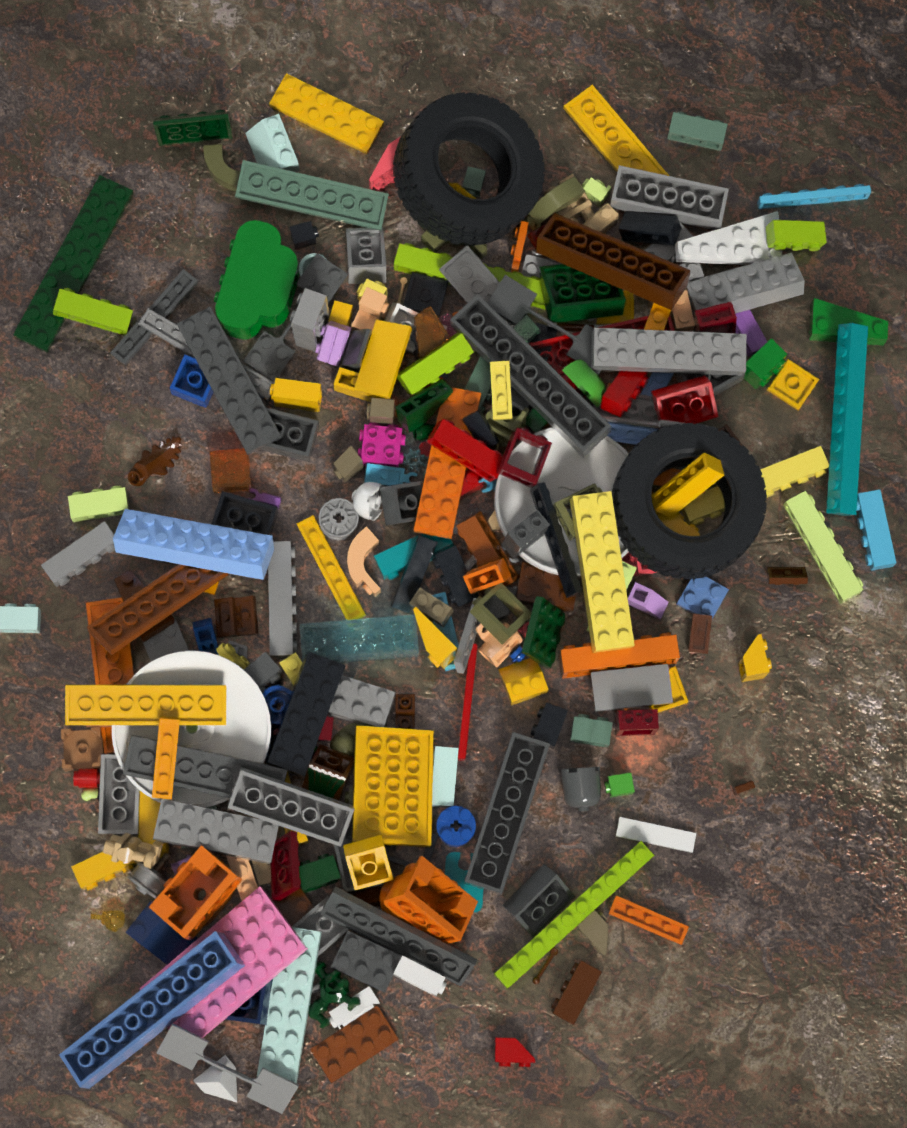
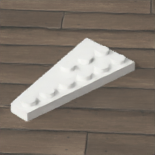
M778 211L675 243L676 262L749 265L781 256L782 250L768 248L765 227L771 221L779 220Z

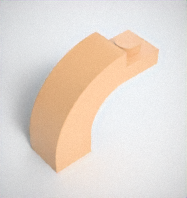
M366 526L353 539L348 551L347 564L350 578L356 588L363 583L362 588L365 592L376 597L381 593V589L365 571L364 562L367 555L379 545V540Z

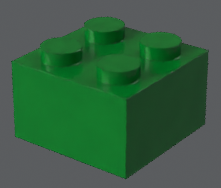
M771 338L746 362L744 379L755 389L759 386L763 388L771 380L770 378L773 373L777 375L782 370L783 365L786 363L787 353Z

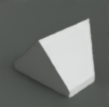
M226 1055L217 1061L236 1070L235 1065ZM212 1065L194 1079V1082L204 1093L237 1102L236 1076Z

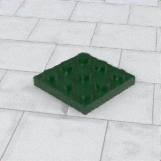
M536 596L522 653L541 666L551 668L552 663L556 659L555 652L561 639L560 632L565 623V613L543 597Z

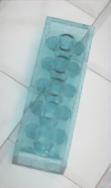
M415 615L300 624L302 663L306 653L309 651L338 663L419 657Z

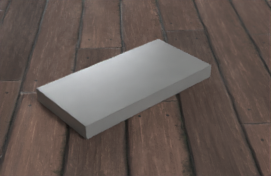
M668 664L590 673L595 712L673 703Z

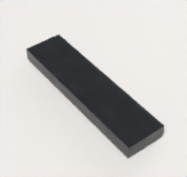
M418 535L391 607L410 613L412 607L409 603L422 583L438 543L437 541Z

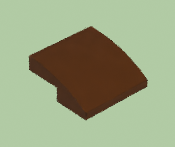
M255 596L214 599L217 638L258 634Z

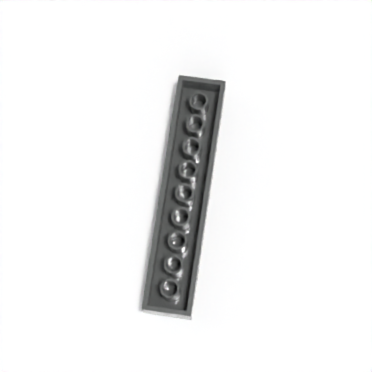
M478 294L450 319L451 327L457 333H462L469 345L489 365L490 362L509 361L511 386L583 458L611 432V425Z

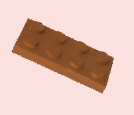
M375 1006L310 1050L332 1084L399 1039L379 1007Z

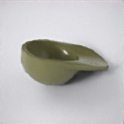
M351 723L343 727L331 739L330 748L354 757L355 727L363 725Z

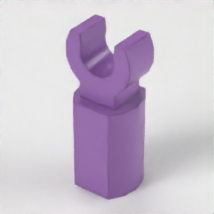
M253 488L249 490L250 493L256 495L252 500L276 506L279 509L281 497L267 493L260 494Z

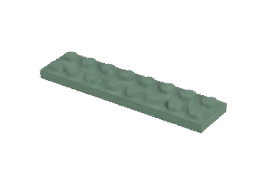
M246 160L242 162L235 198L375 230L382 229L389 196L388 193Z

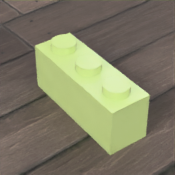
M113 486L110 490L93 489L90 493L79 491L68 496L70 516L73 522L123 515L125 509H130L127 490L125 487L122 488V486Z

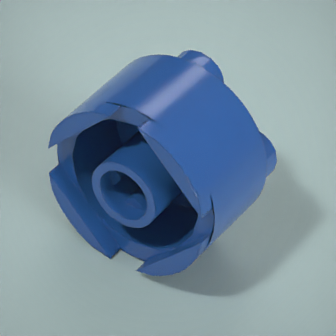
M280 685L271 686L263 692L270 714L271 727L276 728L279 727L292 692ZM277 703H280L281 710L276 709Z
M451 806L443 810L436 824V831L440 840L446 845L456 848L469 843L476 829L474 816L468 809L461 806ZM454 822H458V825H461L458 831H454V828L450 827L454 825Z

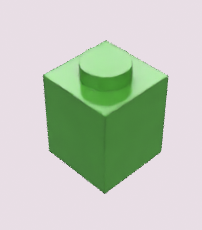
M632 773L608 776L607 781L604 782L605 791L610 794V798L630 795L635 792Z

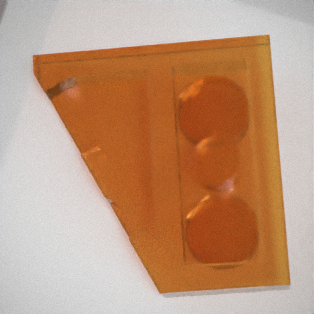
M428 306L414 316L415 335L418 343L417 353L418 357L422 359L451 338L431 306Z

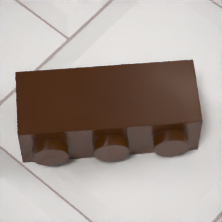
M582 960L579 964L574 963L569 972L573 974L569 981L565 980L560 989L563 994L560 999L556 998L551 1006L553 1015L571 1025L575 1024L602 973Z

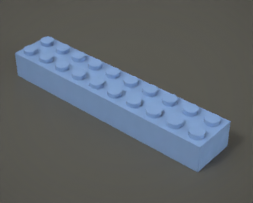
M213 932L60 1053L59 1056L78 1086L90 1089L245 966L244 962L224 933Z

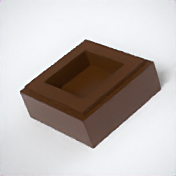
M751 780L733 788L734 795L737 796L755 788L754 782Z

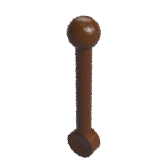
M556 948L551 949L550 956L540 972L532 979L534 984L540 983V977L552 958L558 954Z

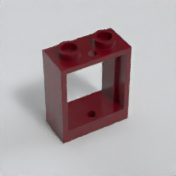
M732 302L695 310L694 332L736 333L737 317Z
M517 427L510 436L497 474L533 488L537 485L552 443L547 441L548 439L544 436H536L531 434L526 428ZM517 439L541 449L532 474L508 464Z
M658 709L620 710L615 716L616 737L655 735L659 729Z

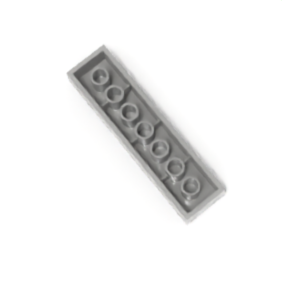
M594 328L591 342V368L593 370L742 376L746 372L747 334Z

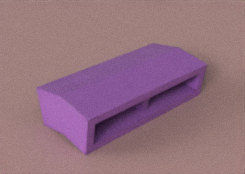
M750 310L736 313V334H747L746 354L750 357L763 347L767 340Z

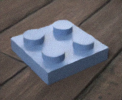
M695 577L689 581L676 605L692 614L711 615L713 619L729 589L708 577Z

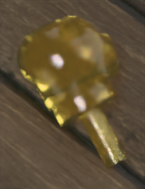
M120 910L103 911L102 915L91 914V919L101 920L102 925H105L109 931L117 932L119 928L124 926L125 914Z

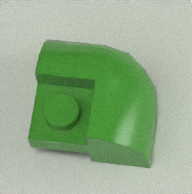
M576 360L567 365L562 371L598 407L602 402V396L606 392V385L584 360Z

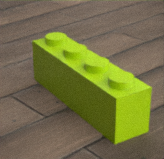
M69 288L59 289L53 309V315L124 336L127 334L133 310H130V307L120 304L117 306L106 299H93V296L89 294H76L74 290Z
M456 333L400 371L397 378L407 394L416 395L424 390L427 384L430 383L432 385L440 380L439 376L443 373L448 374L455 369V365L459 362L462 364L468 361L474 351L464 335Z

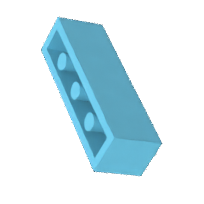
M881 490L858 493L857 511L859 518H857V524L863 533L861 542L863 548L866 547V564L870 566L871 571L893 567L896 564V558Z

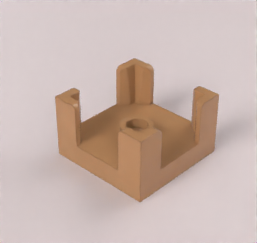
M91 727V730L78 731L61 729V739L64 745L62 769L65 771L101 769V754H104L101 727Z

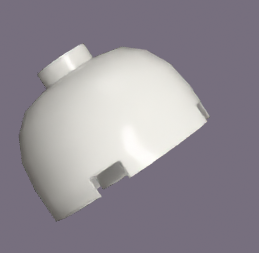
M365 482L357 490H354L352 500L354 509L359 516L375 521L380 516L383 510L379 509L382 503L380 488L385 486L377 482Z

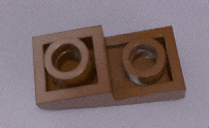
M396 694L395 728L415 729V694Z

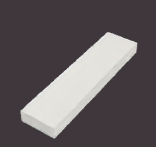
M619 817L615 837L638 842L642 841L643 843L693 853L696 833Z

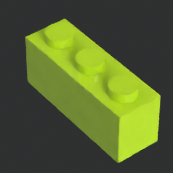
M773 220L765 226L768 248H775V250L792 248L793 251L802 249L818 251L827 243L824 222Z

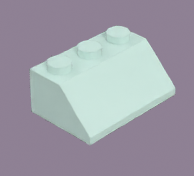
M279 114L262 119L245 133L257 163L293 172L299 171L298 160Z

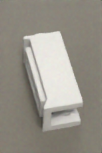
M370 986L352 997H359L361 1005L356 1006L351 1012L347 1009L348 1004L345 1002L329 1012L331 1017L328 1019H330V1023L334 1028L338 1026L339 1029H342L341 1025L345 1027L374 1008L373 1004H380Z

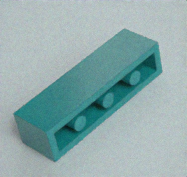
M420 534L438 542L434 552L453 544L452 540L448 538ZM418 535L374 556V561L384 580L387 578L389 580L395 579L399 576L400 572L405 570Z

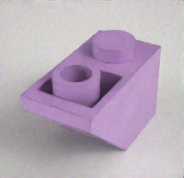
M636 582L628 597V605L660 620L668 605V601L655 591Z

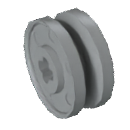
M331 499L320 509L318 517L320 529L328 538L337 541L345 540L351 537L357 530L359 516L354 509L353 503L347 499ZM336 516H341V519L344 520H341V523H337Z

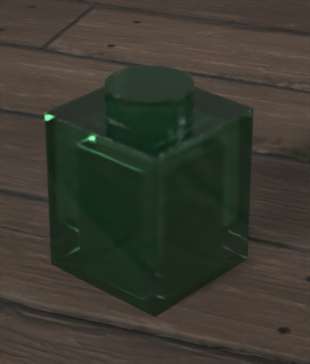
M527 315L513 327L527 343L540 332V329Z

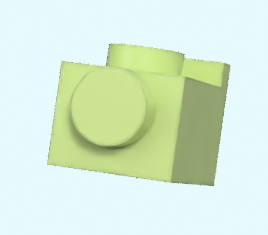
M592 177L590 180L587 178L582 184L588 199L599 208L611 192L610 185L606 188L603 182L598 179L594 180Z

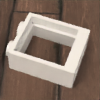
M403 955L393 973L394 976L435 997L438 993L442 995L447 985L444 982L446 977Z

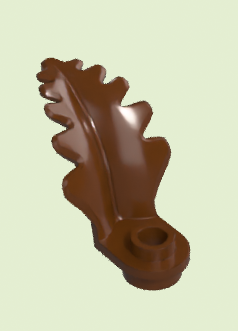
M172 436V439H166V443L161 441L160 448L157 445H153L152 452L144 450L141 460L135 463L128 474L130 484L142 486L153 474L166 475L168 472L165 467H174L171 459H179L176 453H181V450L178 448L182 447L180 443L181 438L179 436L176 438Z

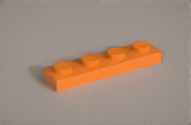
M617 895L608 913L611 916L679 945H682L689 928L687 925Z

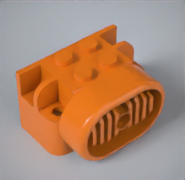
M202 845L187 863L183 862L178 867V873L174 878L171 877L165 882L164 890L149 906L152 911L177 933L188 940H192L203 927L209 925L230 901L235 889L242 881V878ZM201 890H205L206 897L200 901L198 894Z
M419 856L417 863L408 864L402 874L394 877V880L384 883L379 898L382 911L434 936L446 944L461 941L478 901L463 890L456 881L446 876L441 869L435 867L423 856Z

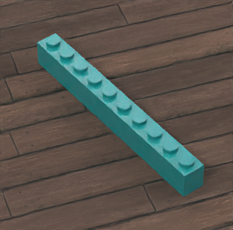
M855 323L838 325L826 513L841 516L856 515L868 326Z

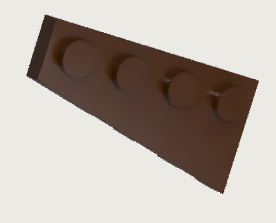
M131 570L114 579L123 602L145 588L144 584ZM169 615L140 635L142 642H146L174 624L173 616Z

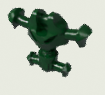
M317 961L315 974H318L321 979L319 982L321 997L316 999L313 1004L310 1002L308 1014L311 1019L317 1020L321 1024L320 1028L323 1029L330 1025V1019L323 1015L328 1010L329 1004L332 1002L340 1004L345 1002L348 1004L347 1009L351 1012L356 1006L361 1005V1000L359 997L352 998L348 995L349 982L346 978H340L341 973L338 970L327 974L324 970L326 964L322 961Z

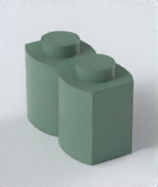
M578 714V717L574 716L570 742L609 747L613 722H609V719L604 717H597V720L590 719L589 715Z

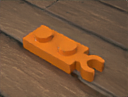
M521 221L520 227H516L514 238L518 239L517 244L512 245L511 255H514L511 273L514 271L519 272L529 222Z

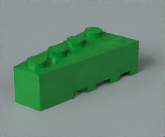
M813 298L810 304V341L837 342L838 325L847 323L868 326L867 345L884 346L888 339V321L816 298Z

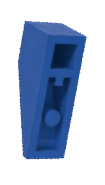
M207 618L192 622L198 650L219 655L216 650L218 642L212 619Z

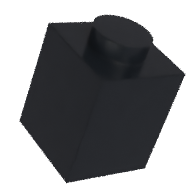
M311 221L289 227L295 250L317 244L318 230L316 226H312Z

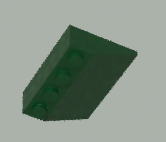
M216 110L212 113L202 111L192 115L182 113L173 117L163 115L160 118H155L153 121L159 146L233 139L230 112L225 110Z
M564 264L539 267L544 304L549 321L556 323L623 315L626 298L622 289Z

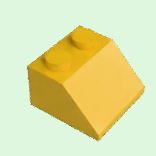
M531 658L498 669L511 706L548 693V686L538 663Z

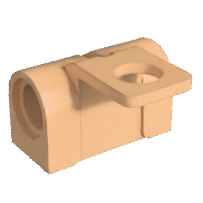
M506 622L503 623L506 628L510 626ZM480 623L476 627V632L484 644L478 651L497 668L521 644L523 639L518 631H516L502 645L487 629L482 632L484 626Z

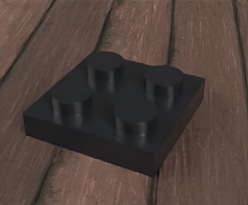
M412 272L403 306L415 312L439 318L448 281Z

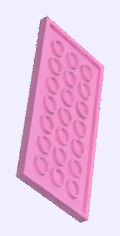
M261 886L139 988L140 990L143 989L213 932L218 931L225 934L245 966L173 1022V1024L202 1038L205 1037L308 949Z

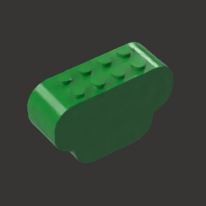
M248 221L238 229L235 240H231L229 248L231 254L230 257H226L224 264L226 271L225 274L221 275L219 285H221L220 292L217 291L214 298L217 319L225 334L243 340L255 337L261 331L262 326L273 328L280 326L287 320L297 288L296 283L300 276L297 256L289 247L281 245L280 233L276 227L262 221Z

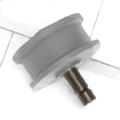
M164 853L162 859L151 869L144 867L143 862L136 861L137 866L130 874L127 873L125 876L137 885L136 889L142 894L146 895L148 893L156 899L164 890L163 886L167 881L160 872L171 856Z

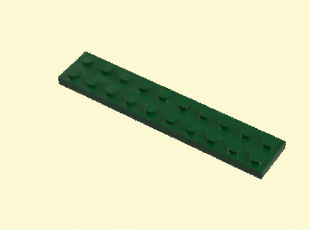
M99 175L13 334L15 338L48 353L66 319L53 315L59 289L69 288L74 290L76 294L81 292L134 193L133 190Z

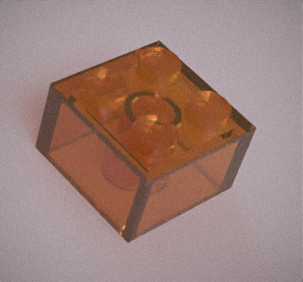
M244 448L210 451L212 488L214 493H222V491H249L252 488L250 455H247Z

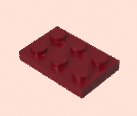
M289 831L275 841L270 863L273 901H280L300 889L299 841L297 840V832Z

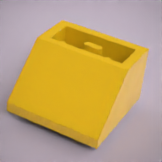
M762 634L756 636L738 663L742 682L765 678L770 672L769 669H772L771 660L766 657L765 652L768 649L766 639L762 638Z

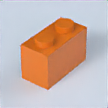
M504 558L469 570L463 578L470 594L505 582L511 574Z

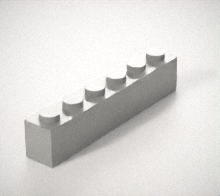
M291 541L273 542L274 552L268 566L270 657L272 659L287 658L298 652L297 641H294V634H297V622H293V615H297V605L293 603V596H296V584H292V577H296V565H292V558H296V553Z

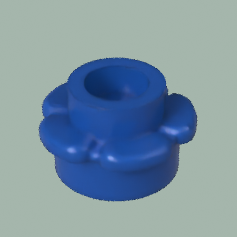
M518 645L509 656L512 658V662H520L526 655L522 653V647Z

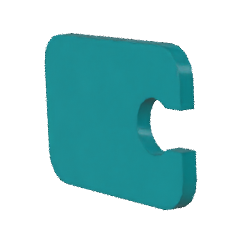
M451 852L446 856L445 875L451 880L456 881L463 890L478 901L473 913L478 912L483 905V889L464 884L468 870H462L458 866L461 852ZM470 853V860H472L473 853Z

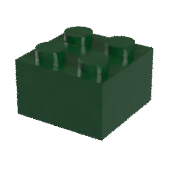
M329 853L318 856L317 861L311 862L306 860L300 862L299 877L304 893L342 881L333 855L329 856Z

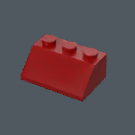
M706 375L651 391L654 408L659 420L696 424L719 417L712 384Z

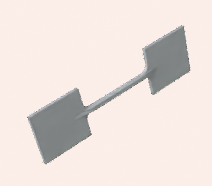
M172 1023L156 1052L157 1054L190 1070H193L198 1060H203L251 1083L252 1087L246 1097L281 1114L284 1112L299 1084L264 1067L257 1078H250L204 1055L203 1051L209 1042L208 1040Z

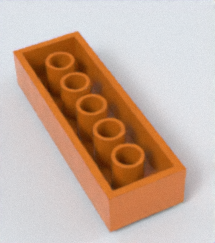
M670 632L659 634L660 637L652 638V635L641 636L639 640H634L635 646L632 648L592 653L591 643H585L583 647L575 648V645L564 646V649L560 650L558 656L561 677L565 679L588 676L591 672L676 664L680 658L677 635H671Z

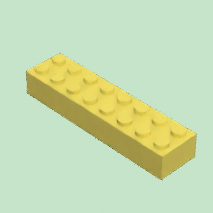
M608 491L573 496L570 499L592 653L632 648L635 644L612 493Z

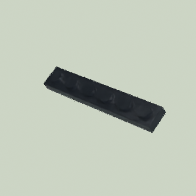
M545 482L538 483L530 489V493L536 510L550 524L545 532V537L566 598L573 597L582 591L581 583L577 577L575 565L571 560L568 545L562 533V527L558 522L556 510L550 498V492Z

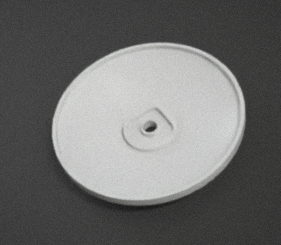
M553 427L533 434L544 436L548 439L547 441L552 443L537 484L545 482L553 505L555 502L594 483L603 492L611 491L612 493L615 477L628 456L627 451L616 441L606 436L583 458ZM522 441L512 451L508 464L532 474L541 449ZM499 474L495 486L494 504L499 527L504 537H506L508 532L533 514L536 508L530 493L531 488ZM567 509L570 517L572 518L571 509ZM562 528L571 560L575 565L576 574L581 576L576 539L569 541ZM545 534L520 554L531 565L548 573L558 575ZM618 536L622 559L628 553V548H625L620 540L621 537Z
M178 651L149 662L133 675L126 684L226 685V725H197L198 729L194 733L187 731V725H179L177 745L264 763L271 738V721L264 695L253 678L231 660L205 651ZM112 725L113 747L122 770H124L131 735L158 740L159 725ZM126 775L141 792L152 798L153 781ZM173 785L172 799L166 800L206 808L225 802L230 798ZM152 798L161 803V798Z

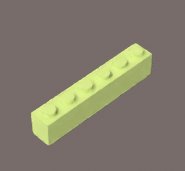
M804 491L787 500L783 506L841 604L863 591V583L858 576L854 575L853 566L843 556L844 551L839 543L836 544L833 538V531L830 527L827 528L824 523L825 518L823 514L815 508L813 497Z

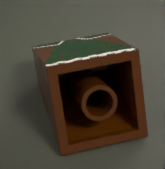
M320 744L309 763L302 788L341 801L354 766V757Z

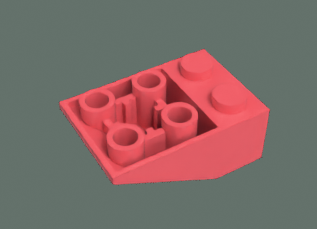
M401 136L388 144L369 179V189L381 192L389 183H395L393 161Z

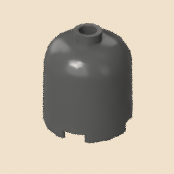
M600 767L561 769L563 794L567 805L577 808L578 811H589V807L599 803L601 799Z

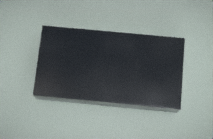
M480 409L462 419L474 439L483 441L488 448L498 444V438Z

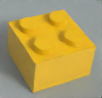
M382 834L343 845L355 890L394 880Z

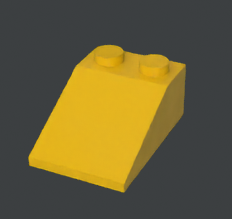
M415 607L413 611L426 651L429 653L427 658L437 668L441 666L445 669L455 659L457 647Z

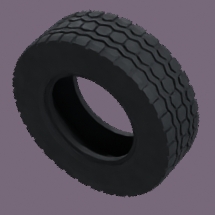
M465 92L455 93L430 103L407 127L395 151L393 177H395L396 189L398 188L397 193L400 200L403 201L402 204L406 211H409V215L414 221L417 220V224L423 229L426 228L427 232L433 236L437 235L441 240L450 241V243L457 245L460 243L465 246L487 244L502 238L512 231L534 208L543 188L545 167L542 161L544 158L532 129L528 128L526 121L523 118L521 119L515 110H511L508 105L500 103L495 98H488L487 95H477V93L470 92L466 94ZM449 140H465L482 148L491 157L498 172L499 187L496 196L490 199L478 200L468 198L454 190L447 183L440 170L438 161L440 144Z
M683 423L682 425L675 424L661 428L657 432L654 431L646 436V438H643L631 450L615 477L612 499L618 536L621 537V542L625 548H628V552L633 557L636 556L638 558L637 561L642 565H647V568L650 570L658 571L659 574L667 577L670 575L672 578L678 579L682 577L684 579L703 578L726 569L745 553L754 542L763 525L767 502H765L767 501L766 490H764L766 486L764 477H761L762 472L759 465H756L757 462L752 454L750 455L748 449L744 445L741 446L736 438H731L730 434L722 430L718 431V428L712 426L705 427L706 425L696 423L693 425V423ZM707 453L721 460L724 476L716 482L722 492L725 504L722 523L719 528L706 535L685 536L678 534L665 526L655 513L651 498L653 482L663 472L672 468L687 467L700 455Z

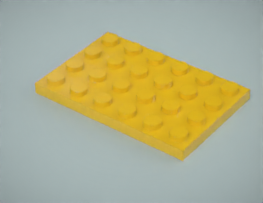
M371 726L355 727L353 806L355 810L352 815V842L382 834L384 845L431 847L434 731Z

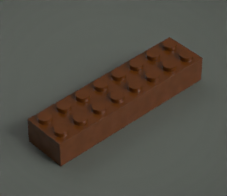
M556 213L551 217L537 239L536 253L669 310L674 308L688 286L689 269Z

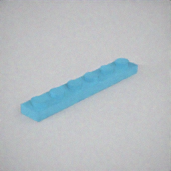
M857 184L848 188L846 186H838L835 189L819 188L817 191L804 189L797 193L785 191L777 195L766 193L759 197L757 205L758 210L868 199L871 194L870 185Z

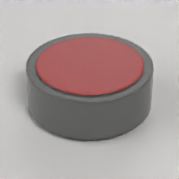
M424 440L418 444L417 453L420 458L428 460L431 445L427 443V440Z

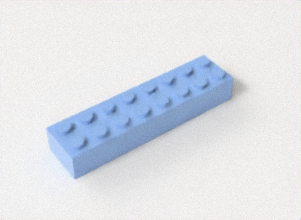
M130 509L124 510L113 537L116 553L264 580L274 552L273 536Z

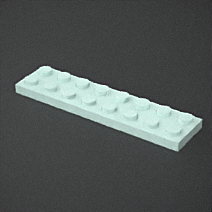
M292 927L308 949L273 978L267 1025H265L257 1077L264 1067L297 1083L322 932Z

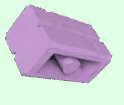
M329 321L327 325H323L320 334L323 336L321 343H318L315 351L318 354L317 360L339 366L351 327L334 321Z

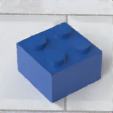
M184 354L169 388L171 394L207 408L213 391L195 358Z

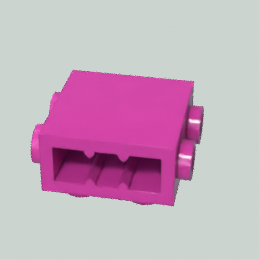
M379 423L364 424V430H360L359 441L363 442L362 449L358 448V455L363 461V466L370 463L399 468V464H403L404 459L401 445L405 446L406 434H402V428L394 424H389L388 427L380 426Z

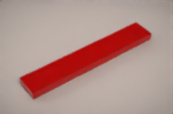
M473 644L467 666L458 761L466 760L477 644Z

